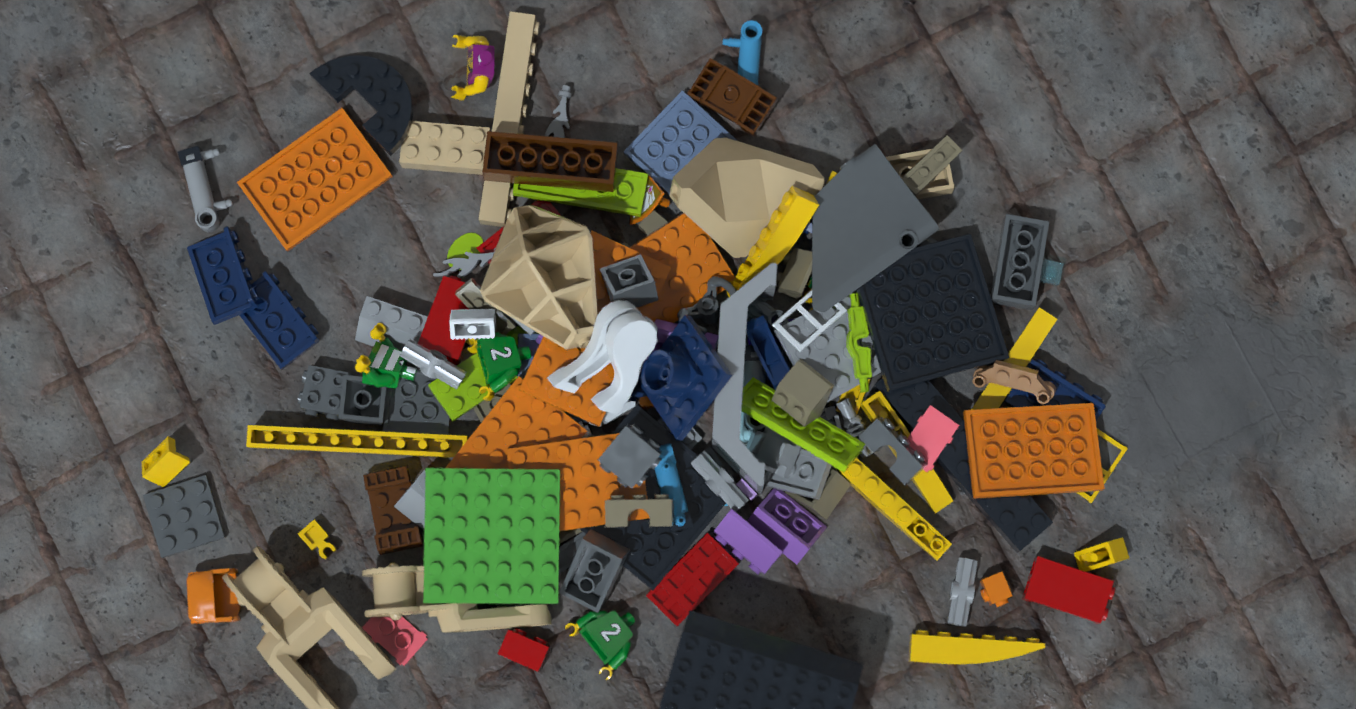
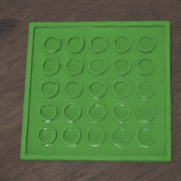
M425 468L423 603L558 604L560 470Z

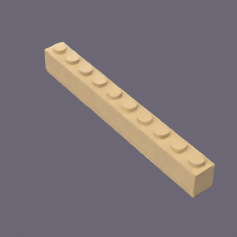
M510 12L492 127L493 132L524 134V125H521L522 117L527 115V105L524 102L525 96L529 97L530 84H527L528 76L533 74L534 64L530 63L531 55L536 54L537 43L534 42V35H538L540 22H537L536 15ZM484 181L479 213L480 224L499 227L505 225L512 212V209H509L510 200H514L512 183Z

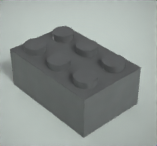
M590 529L581 541L559 593L599 613L608 600L630 549Z

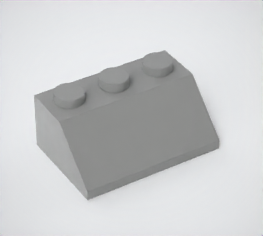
M367 296L359 316L355 341L374 347L375 343L379 342V339L371 338L370 332L374 326L382 323L386 327L384 336L388 337L392 344L402 351L409 339L417 343L419 342L428 316Z
M425 470L419 474L394 506L422 530H424Z

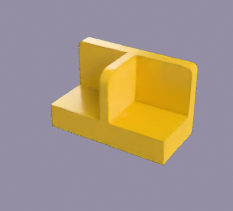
M168 436L141 462L142 477L165 487L190 463V459L176 452L175 439Z

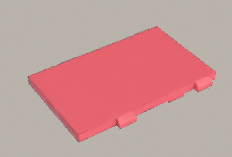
M930 405L924 415L919 417L917 420L918 424L908 437L910 447L914 451H920L926 458L924 461L928 465L923 469L926 472L932 471L935 466L934 462L947 443H951L953 434L960 426Z
M390 616L371 617L362 627L375 643L378 642L397 659L396 662L399 665L403 664L404 666L428 640L426 638L427 635L423 631L420 633L404 617L397 621L391 619Z

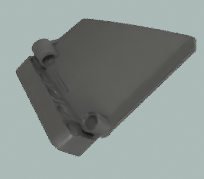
M876 144L842 165L840 171L814 196L819 206L813 214L812 220L813 309L819 312H826L939 230L937 223L904 183ZM903 235H909L912 238V245L910 247L902 244L901 239Z

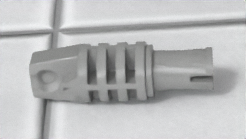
M846 398L836 404L843 416V425L845 428L847 427V433L863 442L859 436L867 428H864L865 424L861 422L862 417L854 411L850 399ZM865 444L860 456L864 458L874 452Z

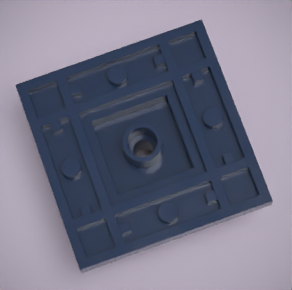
M684 315L660 349L652 352L649 358L645 360L637 382L676 440L683 441L733 375L693 318Z

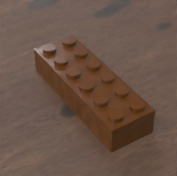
M487 131L482 170L484 181L614 192L618 145L615 142Z

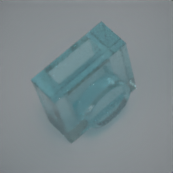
M1043 259L1040 282L1059 286L1064 263Z

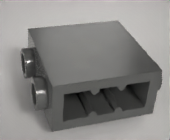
M309 365L308 370H304L302 383H305L303 392L300 391L298 396L300 408L305 411L306 415L318 417V413L325 414L327 419L339 421L343 375H354L349 372Z
M627 424L598 459L601 462L600 467L607 473L613 472L618 476L617 481L626 488L628 486L633 488L636 484L640 486L648 477L645 474L650 467L654 470L662 460L659 457L662 453L659 449L661 446L652 438L646 439L642 435L644 432L635 424L632 426Z

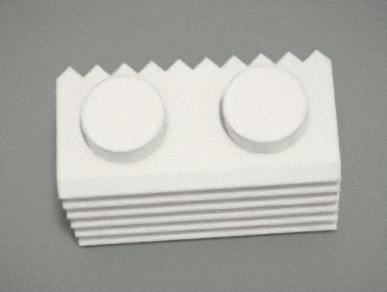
M495 309L451 310L449 322L452 340L455 338L457 340L459 338L461 340L463 338L466 340L468 338L480 339L481 337L483 339H489L490 337L493 339L495 337Z

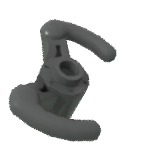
M711 277L707 282L706 294L693 307L680 309L677 318L681 321L684 315H688L694 319H701L702 322L707 324L716 323L720 318V308L717 301L718 287L721 286L726 289L730 296L737 292L736 288L723 278ZM698 326L702 333L705 335L707 333V329L705 327Z

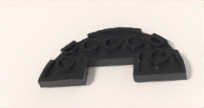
M353 55L330 60L309 73L337 103L351 91L355 90L377 112L362 125L363 129L390 156L398 150L407 137L406 132L413 120L414 107L408 85L396 69L377 58Z

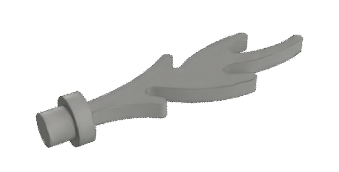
M563 85L562 91H559L558 95L562 99L558 107L553 111V114L559 112L561 115L550 123L545 136L553 133L554 137L565 138L562 126L565 125L567 129L570 128L566 115V99L571 98L572 95L570 93V86Z
M465 252L469 259L451 258L444 260L443 264H453V266L447 271L434 273L433 276L443 277L462 269L457 275L458 278H462L472 272L480 260L482 261L480 267H484L492 260L494 252L485 254Z

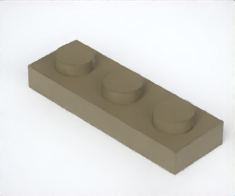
M947 135L902 180L916 196L963 150Z
M473 278L456 290L455 295L469 309H495L496 332L506 335L516 327V323L507 314L485 302L480 292L481 287Z

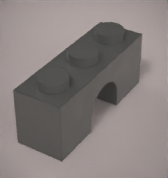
M877 418L859 438L874 453L885 445L893 447L897 453V460L889 469L906 485L928 465L924 461L926 458L920 451H914L910 447V441L903 434L899 435L894 430L895 425L888 418Z

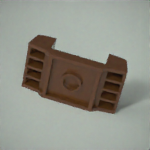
M709 58L702 72L687 93L688 96L699 104L709 107L739 125L742 130L752 136L756 135L777 102L775 96Z
M408 465L365 473L363 478L365 489L369 495L378 553L383 555L422 547L420 527L394 507L412 484Z

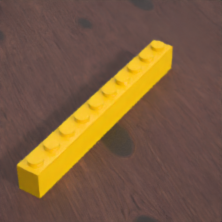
M248 425L246 447L454 458L470 437L462 435Z

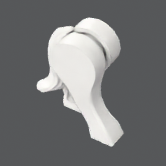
M622 300L611 302L597 315L591 339L584 352L569 365L557 369L547 379L554 388L575 393L584 381L600 372L611 362L614 369V379L611 385L597 393L591 400L600 410L619 415L635 388L643 361L655 347L657 326L651 319L644 317L630 302Z

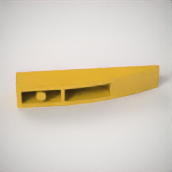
M791 186L789 191L783 195L778 209L772 213L770 222L766 228L762 229L757 243L751 247L747 259L739 266L737 275L730 282L736 288V291L771 263L778 265L790 251L819 206L813 194Z
M878 391L861 403V408L872 423L880 417L888 418L895 425L894 430L899 435L903 434L908 439L910 433L881 391ZM888 446L897 458V453L895 449L891 446ZM934 469L928 472L922 470L912 480L935 514L953 502Z
M858 458L853 461L845 472L838 471L840 475L851 483V486L935 560H938L952 545Z
M916 630L915 634L910 635L908 662L951 665L994 662L1045 648V643H1039V639L1026 638V642H1017V637H1004V641L995 640V636L982 635V639H974L973 634L960 633V637H951L949 632H938L937 636H931L929 631Z

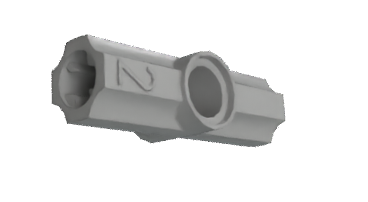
M411 339L408 340L400 354L402 358L419 367L420 371L427 377L438 378L455 389H458L467 373L447 361L446 356L441 352L432 349L428 350Z
M706 451L702 452L690 463L706 480L705 483L717 496H720L735 512L748 501L747 497L734 484L731 476L722 467H719Z
M958 558L955 580L952 582L950 591L951 603L947 623L966 627L970 604L973 602L975 593L974 580L978 561Z

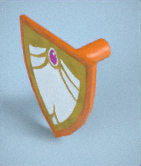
M648 175L641 217L630 215V225L642 221L657 205L667 208L670 204V200L663 197L665 193L650 175Z

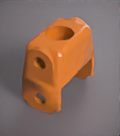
M226 568L188 573L187 600L188 617L191 624L240 621V604L237 602L235 593L231 591L222 579V576L226 573L235 579L238 569Z

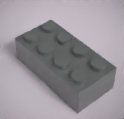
M1009 214L1005 215L990 296L993 304L1027 310L1034 309L1037 301L1049 221Z

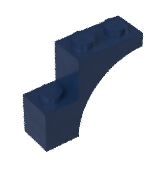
M762 315L748 321L746 333L774 390H776L778 384L790 369Z

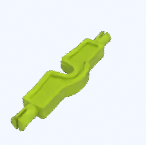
M858 293L850 294L851 308L847 309L849 331L846 337V346L853 359L854 377L859 379L860 393L870 392L868 378L872 377L871 349L857 344L858 339L868 337L869 331L863 307H860Z

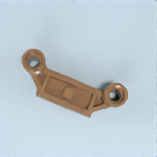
M996 360L994 365L977 367L973 374V384L978 388L988 383L1033 393L1041 404L1048 403L1056 392V386L1050 381H1043L1038 375V370Z

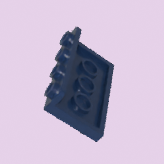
M228 226L224 227L223 233L187 247L211 322L214 325L259 307L257 299H259L258 292L250 283V280H253L251 272L244 265L246 257L242 249H239L237 245L240 242L236 231H232Z
M264 271L262 273L263 276L251 284L258 292L259 299H257L259 307L239 316L279 368L283 370L320 342L316 337L319 332L312 323L310 325L306 324L303 320L306 315L299 306L297 308L293 307L290 303L293 298L286 290L282 292L277 285L280 282L273 273L269 275Z
M1031 359L1026 367L1038 370V375L1043 381H1050L1056 386L1054 397L1048 403L1041 404L1033 393L1012 388L1004 401L1011 407L1094 403L1096 421L1106 407L1100 397L1094 394L1090 396L1085 393V388L1075 382L1071 384L1066 381L1065 375L1058 371L1052 372L1047 369L1048 365L1039 359H1036V361Z

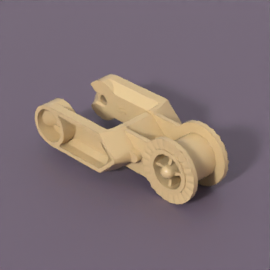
M256 546L253 549L258 559L235 579L228 573L222 576L227 586L235 593L237 602L242 606H246L264 624L261 628L266 634L257 646L258 651L308 709H340L331 697L317 684V681L297 662L302 655L331 629H334L343 639L345 645L357 655L378 680L392 674L397 669L379 646L324 587L309 595L304 590L299 592L294 583L286 576L283 565L275 563L261 547Z
M390 563L385 568L379 567L362 570V577H373L374 610L365 611V617L368 618L390 616L391 619L397 621L403 615L429 612V617H437L442 633L552 624V616L547 604L517 607L498 606L493 609L477 610V603H423L424 566L422 565L399 566L396 563Z

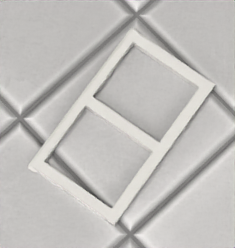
M811 290L775 321L772 326L801 352L846 313L847 310L839 302L834 305L839 312L822 326L801 306L812 296ZM796 309L818 329L802 344H799L780 325Z

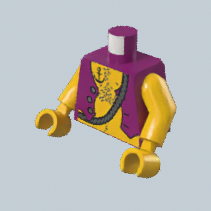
M453 35L452 37L458 39L457 44L452 45V47L462 49L468 47L467 86L465 88L453 86L451 90L456 91V94L451 97L463 101L466 96L482 93L489 88L494 77V46H489L488 40L483 36L466 37Z

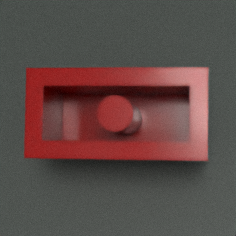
M514 628V631L508 630L498 655L540 672L550 649L546 646L547 641L538 637L531 640L525 637L526 632Z

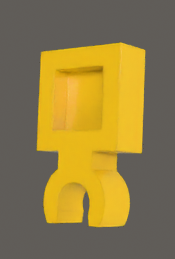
M315 519L298 533L312 551L318 547L319 555L325 560L328 558L324 554L326 548H331L333 552L337 551L333 544L326 543L325 540L330 536Z

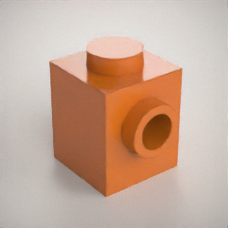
M1003 572L980 580L983 588L980 590L984 602H988L989 605L995 604L996 607L1009 603L1007 598L1012 597V593Z

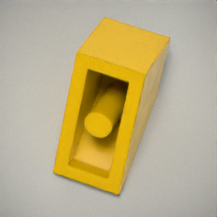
M1123 537L1074 552L1078 568L1084 572L1130 559Z

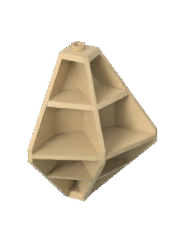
M715 138L673 176L669 196L683 213L732 257L740 258L749 255L751 247L757 243L762 229L766 228L771 220L772 213L778 209L783 195L789 191L791 186L815 196L824 187L825 178L813 164L729 138Z
M534 205L513 208L506 220L480 288L485 302L566 350L578 347L581 349L586 348L591 339L598 315L593 241L587 226Z

